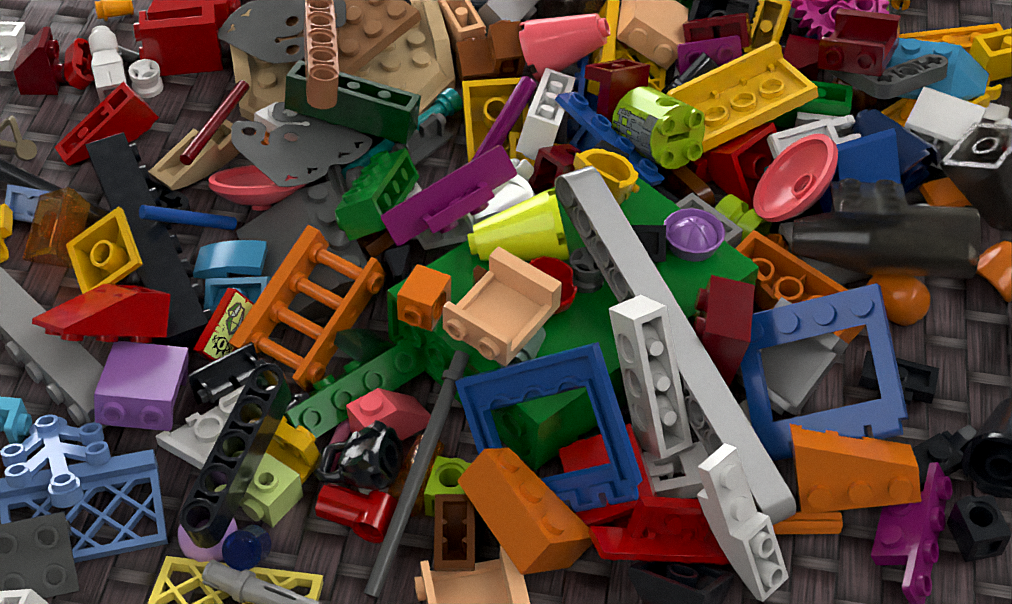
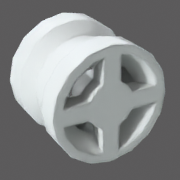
M142 59L131 64L128 72L132 80V89L141 98L155 97L162 92L164 86L160 77V67L156 61Z

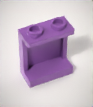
M127 341L114 342L94 393L95 422L101 425L170 431L173 426V407L180 385L186 386L188 379V348Z

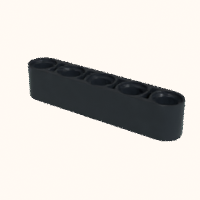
M261 364L250 374L180 511V524L193 544L199 548L207 549L214 547L224 537L291 401L292 393L282 369L276 364ZM276 385L274 388L266 390L268 387ZM260 417L256 422L249 423L252 419ZM243 451L239 456L232 457L234 453ZM226 484L223 490L214 492L217 487ZM209 519L206 525L196 528L199 522Z

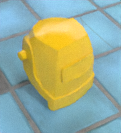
M590 149L580 154L576 153L573 163L575 170L586 166L595 167L619 206L624 200L629 198L632 192L637 193L640 186L636 184L638 172L635 171L633 165L625 157L604 149Z

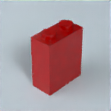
M630 423L626 424L625 427L643 479L637 485L639 496L657 497L640 441ZM601 434L586 440L574 441L569 446L558 449L564 473L610 463ZM638 500L610 505L607 501L605 507L575 513L589 528L590 526L627 528Z

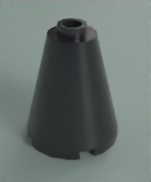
M1012 398L1005 399L998 404L966 445L961 459L963 473L967 478L969 474L977 482L976 488L984 493L1000 498H1012Z

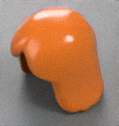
M1002 241L994 244L976 260L968 263L965 266V270L970 275L978 273L987 279L997 289L1003 299L1010 303L1012 301V242Z
M888 266L879 270L867 283V285L878 283L881 286L887 319L901 326L913 325L921 320L929 310L931 296L927 287L900 266Z

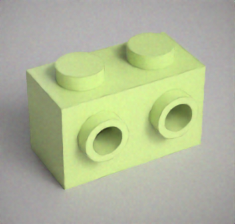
M243 451L234 453L232 457L239 456ZM265 452L240 506L254 521L261 519L273 528L303 497L300 474ZM226 484L220 485L214 491L219 492L223 490Z

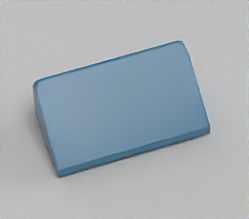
M272 277L205 279L204 309L209 308L211 314H213L227 288L238 290L255 304Z

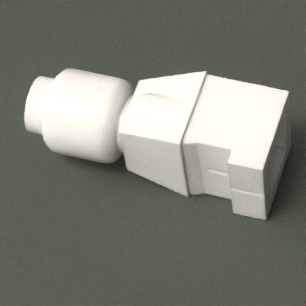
M102 25L92 29L88 41L90 53L93 57L91 68L100 103L123 81L127 84L123 59L118 54L119 48L116 36L107 26Z

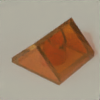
M69 187L40 195L22 259L74 269L66 244L84 232L91 204Z

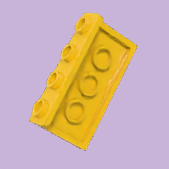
M776 41L757 48L667 92V95L703 112L705 116V133L702 141L703 152L714 149L819 97L817 86L783 58L781 45Z

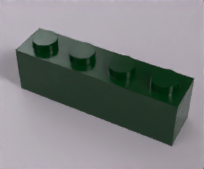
M299 60L286 75L285 109L405 145L417 129L421 95L339 72L336 105L329 109H318L312 107L307 102L305 61Z

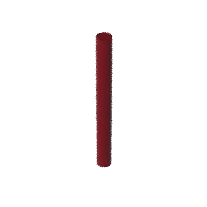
M240 80L181 154L180 161L184 165L192 164L247 93L250 86L246 81Z

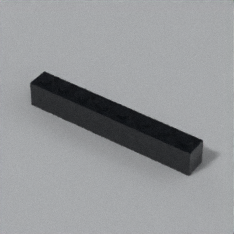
M124 132L85 144L92 167L111 212L117 207L124 210L143 263L142 266L136 269L142 286L171 294L167 336L164 337L167 345L188 348V353L194 352L193 349L211 319L212 314L209 308L203 310L200 305L205 302L198 283L191 285L189 279L193 278V273L187 258L181 260L178 254L183 252L177 235H169L168 230L172 229L170 222L147 220L139 217L141 205L155 207L162 205L155 187L149 189L147 186L151 184V179L146 166H138V162H141V157L136 144H129Z

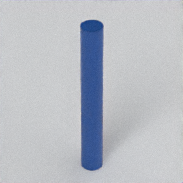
M141 205L139 209V217L147 220L234 230L237 225L236 218L230 216Z

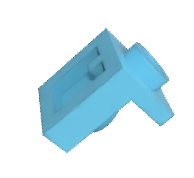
M0 397V432H5L9 444H21L24 437L29 435L32 417L27 413L21 398Z

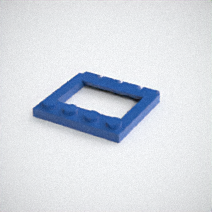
M878 283L752 314L751 340L740 364L752 428L772 461L793 458L789 423L802 425V429L816 432L836 431L839 436L862 439V436L868 437V427L872 428L875 439L903 435L901 421L909 418L882 290ZM866 324L881 399L774 422L760 349Z
M599 342L463 377L455 381L478 454L484 449L502 448L490 410L586 387L610 463L540 479L574 512L605 507L607 501L610 505L638 500L639 491L637 485L643 479Z

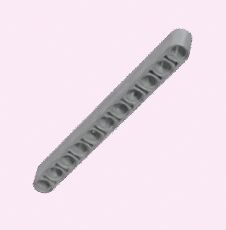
M586 166L558 176L555 180L556 195L618 302L622 303L642 295L667 306L688 421L708 455H712L724 443L736 447L757 512L768 515L772 526L793 516L796 513V502L790 489L598 170L593 166Z

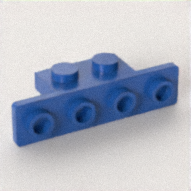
M577 92L557 95L555 101L581 125L570 141V145L583 152L592 149L597 143L604 140L630 155L629 162L633 165L635 171L638 172V177L650 186L662 183L664 177L658 172L657 165L651 160L643 158L634 149L635 145L628 138L620 136L613 130L611 122L603 115L594 112L588 106L589 102L584 96Z

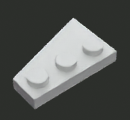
M245 385L219 399V405L202 415L196 412L185 419L187 424L171 433L163 431L156 435L158 445L202 470ZM270 386L266 390H270L275 386Z

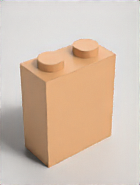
M622 0L616 38L667 70L678 58L677 45L685 43L683 23L688 21L689 9L676 0Z

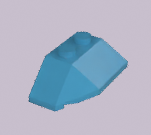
M899 38V44L885 68L893 67L923 55L937 54L944 56L948 59L946 78L925 87L965 101L985 95L989 73L961 45L949 44L947 42L922 41L914 38ZM923 87L897 97L917 100Z

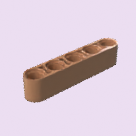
M305 0L304 51L307 102L312 107L318 109H329L337 103L339 82L334 1Z

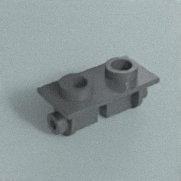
M441 113L429 115L428 119L419 125V131L416 130L406 145L395 143L389 154L406 148L414 166L419 164L453 138V135L444 129V124L446 123L444 115Z

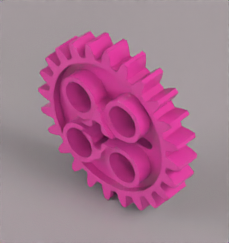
M792 0L791 7L796 9L793 18H802L798 27L804 28L808 26L807 36L817 34V40H820L822 37H831L835 31V17L839 8L889 14V11L886 10L889 5L888 0Z

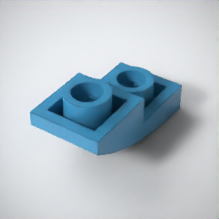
M235 240L200 247L193 271V278H229L230 273L261 276L268 251L267 241Z

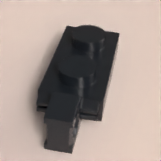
M971 425L957 430L953 435L949 431H944L942 434L938 433L912 448L919 467L920 492L924 490L930 463L938 462L945 476H949L962 468L961 459L963 451L977 432Z

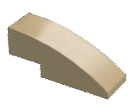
M226 119L192 164L184 165L180 161V156L199 133V131L193 128L148 171L149 175L174 191L191 185L217 171L240 153L231 140V127L233 123Z

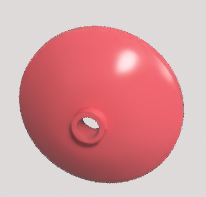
M812 134L797 140L782 151L766 169L757 185L753 200L755 212L765 221L780 222L798 216L818 202L828 189L837 168L838 148L835 142L825 134Z
M254 165L226 169L211 175L208 179L209 188L217 195L236 204L250 205L252 210L256 211L268 210L272 207L271 204L280 202L296 190L306 186V184L279 187ZM288 175L285 181H288L289 179H297V177H292Z

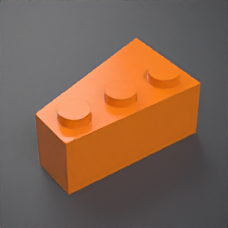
M510 448L484 449L457 480L521 575L570 568L593 543L588 533L589 527Z

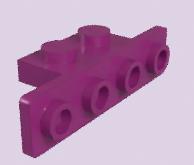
M497 145L383 213L381 220L398 246L427 229L433 234L438 231L440 234L446 233L459 224L458 219L470 213L472 216L485 210L489 206L488 201L495 197L492 190L517 176V171L503 146Z
M938 462L929 464L924 490L921 492V502L882 507L871 552V557L876 565H906L902 591L910 604H925L926 597L931 594L933 563H937L939 558L938 538L940 531L944 530L946 524L944 512L946 501L952 496L951 480L948 476H945Z

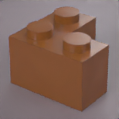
M499 20L489 25L487 38L468 37L456 43L455 59L461 89L462 81L522 77L526 61L519 39V31H522V27L519 26L521 21Z

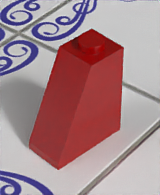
M153 0L147 15L149 21L202 16L201 4L214 3L218 28H221L229 16L241 7V0Z

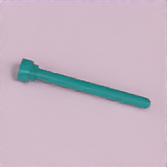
M447 88L438 94L434 106L419 115L416 130L419 131V125L427 120L432 113L452 116L463 108V101L460 95L452 88ZM385 139L360 158L344 167L341 171L344 179L346 180L348 169L357 166L366 167L373 155L385 150L389 153L395 143Z

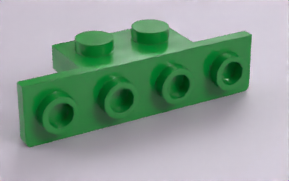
M407 338L377 357L364 360L361 355L343 365L346 372L336 378L329 374L312 384L315 390L308 394L310 397L286 411L285 414L295 429L300 425L317 438L348 419L347 404L377 388L393 391L424 372L425 366L410 339Z

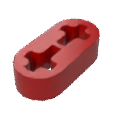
M83 38L75 39L66 49L63 71L66 81L79 90L86 89L95 80L91 68L93 57L90 53L88 41Z

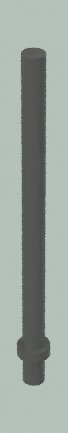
M456 350L449 369L443 371L441 377L444 381L365 587L364 594L379 599L457 392L455 381L464 377L463 373L470 357L465 352Z

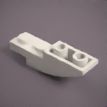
M724 443L697 467L704 489L697 494L707 522L729 562L756 599L764 602L789 576L770 517L757 512L736 447Z

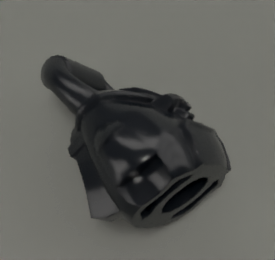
M375 420L359 432H353L352 436L345 442L332 443L321 450L313 474L323 483L343 482L347 486H356L360 489L383 490L396 482L404 457L402 440L398 438L396 431L392 427ZM342 452L338 460V469L330 472L336 454Z

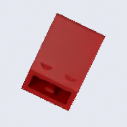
M102 284L32 318V324L45 328V334L60 336V339L67 341H84V336L96 337L95 340L103 342H118L119 337L130 338L129 341L152 343V337L167 336L171 294L138 285Z

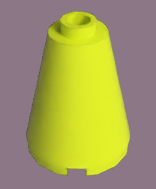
M555 188L541 192L474 224L473 233L467 234L471 254H479L481 261H489V256L498 246L523 261H531L542 256L558 258L561 261H566L570 258Z

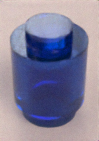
M257 525L241 527L228 535L222 545L224 561L229 567L238 571L252 569L264 561L271 551L269 534Z

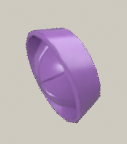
M694 208L680 209L671 213L664 221L668 248L675 256L683 260L694 262L710 258L725 238V229L722 222L716 216L704 210Z

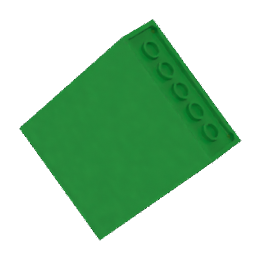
M639 177L636 181V184L640 186L637 193L632 192L629 198L620 205L630 225H664L665 219L671 213L681 209L673 201L667 199ZM557 197L569 256H571L573 251L586 246ZM467 240L425 267L451 276V303L457 305L472 289L473 269L479 265L489 271V261H481L479 254L472 255ZM725 240L710 258L694 262L675 256L669 250L666 243V262H653L692 328L696 316H700V311L694 309L699 288H706L711 275L755 285L759 271L758 265L729 245ZM569 260L563 261L569 265ZM407 278L387 290L389 339L397 345L409 338L425 366V372L439 385H443L444 381L441 379L443 371L449 369L456 350L470 355L463 373L464 377L501 368L497 361L486 359L474 347L462 340L453 339L443 329V314L432 331L418 326H411L404 321L398 320L397 294ZM604 279L601 289L594 293L577 292L573 303L567 311L552 315L542 327L545 329L546 336L535 358L599 342L619 408H621L628 402L608 309L620 303ZM586 387L490 410L499 439L534 471L559 454L558 449L569 446L578 440L579 435L589 432L598 425ZM457 390L454 398L462 404Z

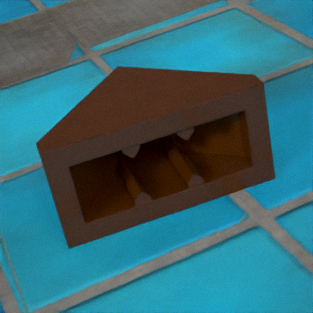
M435 494L434 571H475V507L466 494Z

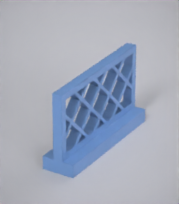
M153 449L111 457L108 462L98 466L89 465L87 462L67 466L69 472L80 479L84 497L66 515V521H69L71 524L82 509L97 517V520L85 534L71 527L72 535L79 539V542L72 549L75 563L169 544L159 480V465ZM51 469L38 471L32 477L29 484L19 488L8 486L6 477L0 478L1 524L11 522L10 509L27 506L35 511L31 518L51 514L48 512L53 506L48 492L50 479L53 477ZM151 482L152 493L142 505L127 496L135 485ZM107 491L115 497L103 512L88 504L97 492ZM122 501L137 510L125 526L110 518ZM153 503H154L155 513H154L153 511L149 510V508L152 506ZM145 515L156 522L158 534L140 537L132 532V530ZM104 523L120 532L110 544L100 545L92 540Z

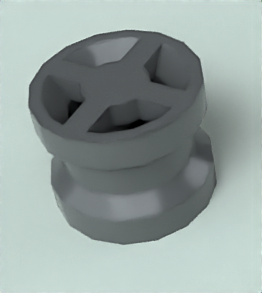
M581 247L573 251L569 258V266L573 269L572 280L574 286L578 287L577 292L594 293L601 289L605 278L587 247Z

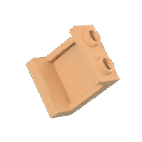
M498 246L489 256V271L457 305L448 301L443 306V329L453 339L462 340L477 349L486 359L495 360L506 367L560 307L562 282Z
M500 546V559L475 563V571H430L429 561L427 560L420 562L421 576L414 577L418 602L425 601L426 604H530L524 575L520 574L502 546Z

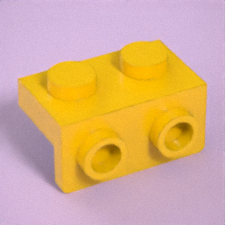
M283 415L266 453L300 474L301 485H303L314 471L320 456L314 443L316 438L310 431L300 425L295 429L287 424V419ZM260 417L252 419L250 423L256 422Z

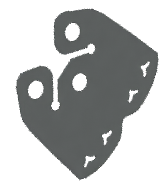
M256 0L248 2L229 16L222 25L218 38L269 63H287L303 60L305 58L304 37L283 40L280 43H276L275 39L297 35L304 29L305 0ZM333 0L335 13L337 14V19L335 20L336 28L342 27L347 19L345 0ZM251 9L249 16H241L242 14H246L247 11ZM292 16L299 18L296 25H286L288 18ZM234 24L235 30L227 33L231 29V25ZM291 45L299 46V51L294 55L286 53V49Z
M279 102L274 105L273 118L281 122L302 123L306 121L310 125L285 124L270 132L268 145L261 144V141H264L266 126L260 122L236 121L231 127V140L235 148L279 187L298 186L315 181L326 175L330 165L351 163L364 155L372 145L371 138L355 129L330 124L325 120L301 115L298 112L295 116H286L283 113L285 102ZM250 127L256 130V134L247 136L241 131L243 128ZM294 133L298 136V139L296 141H288L284 138V135ZM354 142H363L362 144H359V148H356ZM339 152L349 153V155H343L341 158H338ZM307 168H317V170H313L311 174H308ZM288 175L292 177H297V179H289L288 181H285Z

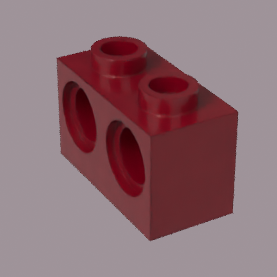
M749 12L688 20L683 23L685 43L738 35L741 40V48L749 47L752 44Z

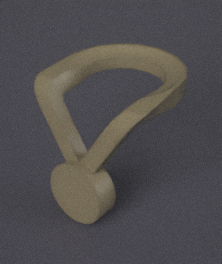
M11 115L0 123V133L10 125L16 142L0 139V146L14 149L16 157L21 161H30L36 156L37 147L30 140H22L16 119Z

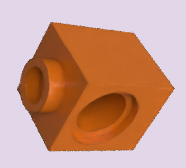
M417 264L397 294L398 320L404 321L411 326H418L432 331L443 314V306L448 301L451 302V276Z

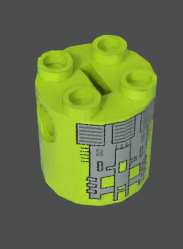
M639 86L630 90L619 101L613 114L612 129L620 136L628 138L635 145L634 149L641 156L666 169H677L688 164L689 161L698 160L703 153L702 141L705 133V116L702 111L654 88Z

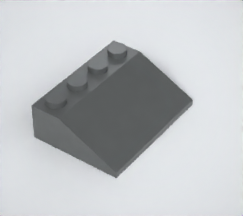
M330 181L296 190L293 194L287 196L236 231L238 240L267 241L268 251L262 275H253V277H273L307 225L320 230L329 243L327 248L329 252L364 269L367 261L357 239L349 241L345 231H342L337 225L334 210L340 203ZM322 263L316 265L308 277V280L342 298L346 296L355 280ZM302 292L295 296L288 307L289 310L310 321L331 316L336 311ZM375 294L372 295L367 305L375 303ZM280 322L277 323L274 331L277 332L291 327Z

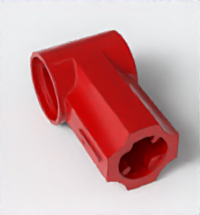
M328 483L323 485L318 495L315 512L318 517L351 527L356 535L363 540L371 543H381L384 540L398 502L394 497L382 491H371L366 495Z

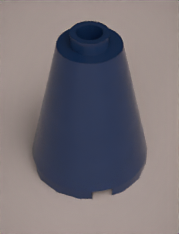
M865 109L855 116V123L851 131L853 134L859 133L861 137L891 128L895 129L902 196L915 189L930 175L927 169L932 162L936 166L939 164L942 155L936 147L877 109L870 111Z

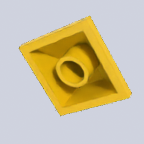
M120 207L114 209L66 244L82 294L102 284H116L143 265L124 210Z

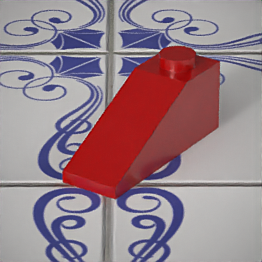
M123 81L54 148L63 161L70 166L89 158L85 144L124 132L129 143L148 131L159 117L148 103Z

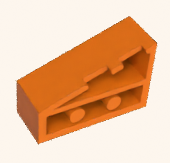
M789 423L796 490L801 514L921 502L919 467L911 445L862 436V439L839 436L838 432L826 430L825 433L802 429V425Z

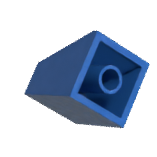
M891 128L837 144V168L828 189L819 199L827 225L863 227V225L872 223L875 229L882 225L893 223L891 216L904 212L895 129Z

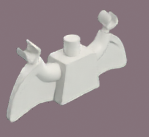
M517 158L510 159L517 171V176L492 190L495 197L488 201L489 206L485 210L472 216L470 213L458 219L459 224L446 233L440 234L438 231L433 234L427 229L412 239H418L424 250L467 241V234L473 233L474 224L535 196L534 191L526 181L532 176L534 167L526 159L521 160V162ZM417 182L415 183L414 190L408 194L405 200L422 191Z

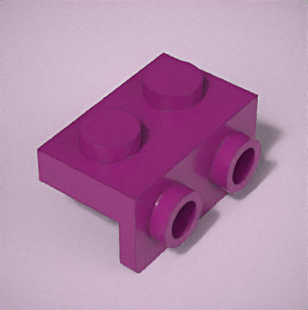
M735 35L678 44V58L675 60L676 68L681 75L703 51L719 67L742 56L740 37Z

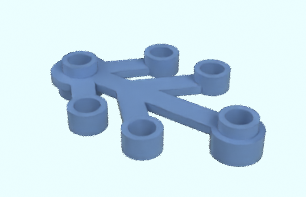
M52 414L39 417L29 428L30 437L23 443L7 445L0 451L3 464L7 467L5 470L7 483L12 488H19L29 484L32 477L49 462L53 477L50 479L48 492L52 505L58 508L76 505L84 497L80 479L69 472L65 458L86 461L92 466L105 464L111 458L108 444L103 441L105 437L100 423H87L77 428L68 426L64 418ZM65 440L79 441V442H81L82 445H84V446H79V445H74V444H69V443H63V442H64ZM38 447L42 448L36 455H34L28 462H26L27 456L29 454H31Z

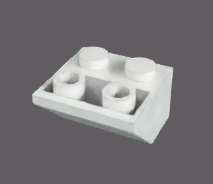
M924 86L904 127L939 150L942 155L941 160L937 166L933 162L931 166L957 175L965 165L987 108Z

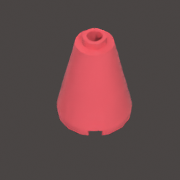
M597 13L526 20L519 25L524 28V30L519 31L522 52L527 65L534 64L537 72L532 75L538 82L541 81L545 68L561 72L605 45L607 37L611 35L606 18H600Z

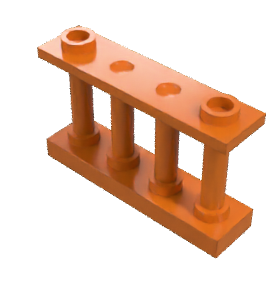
M307 225L228 342L235 350L253 342L256 353L263 352L296 370L292 378L308 393L313 387L312 384L324 377L327 364L372 295L380 291L386 276L379 261L373 257L369 259L363 269L327 250L329 243L320 230L310 225ZM322 263L355 280L344 298L308 280L316 265ZM302 292L336 310L325 328L288 309L297 294ZM283 322L316 340L305 358L268 339L277 323Z

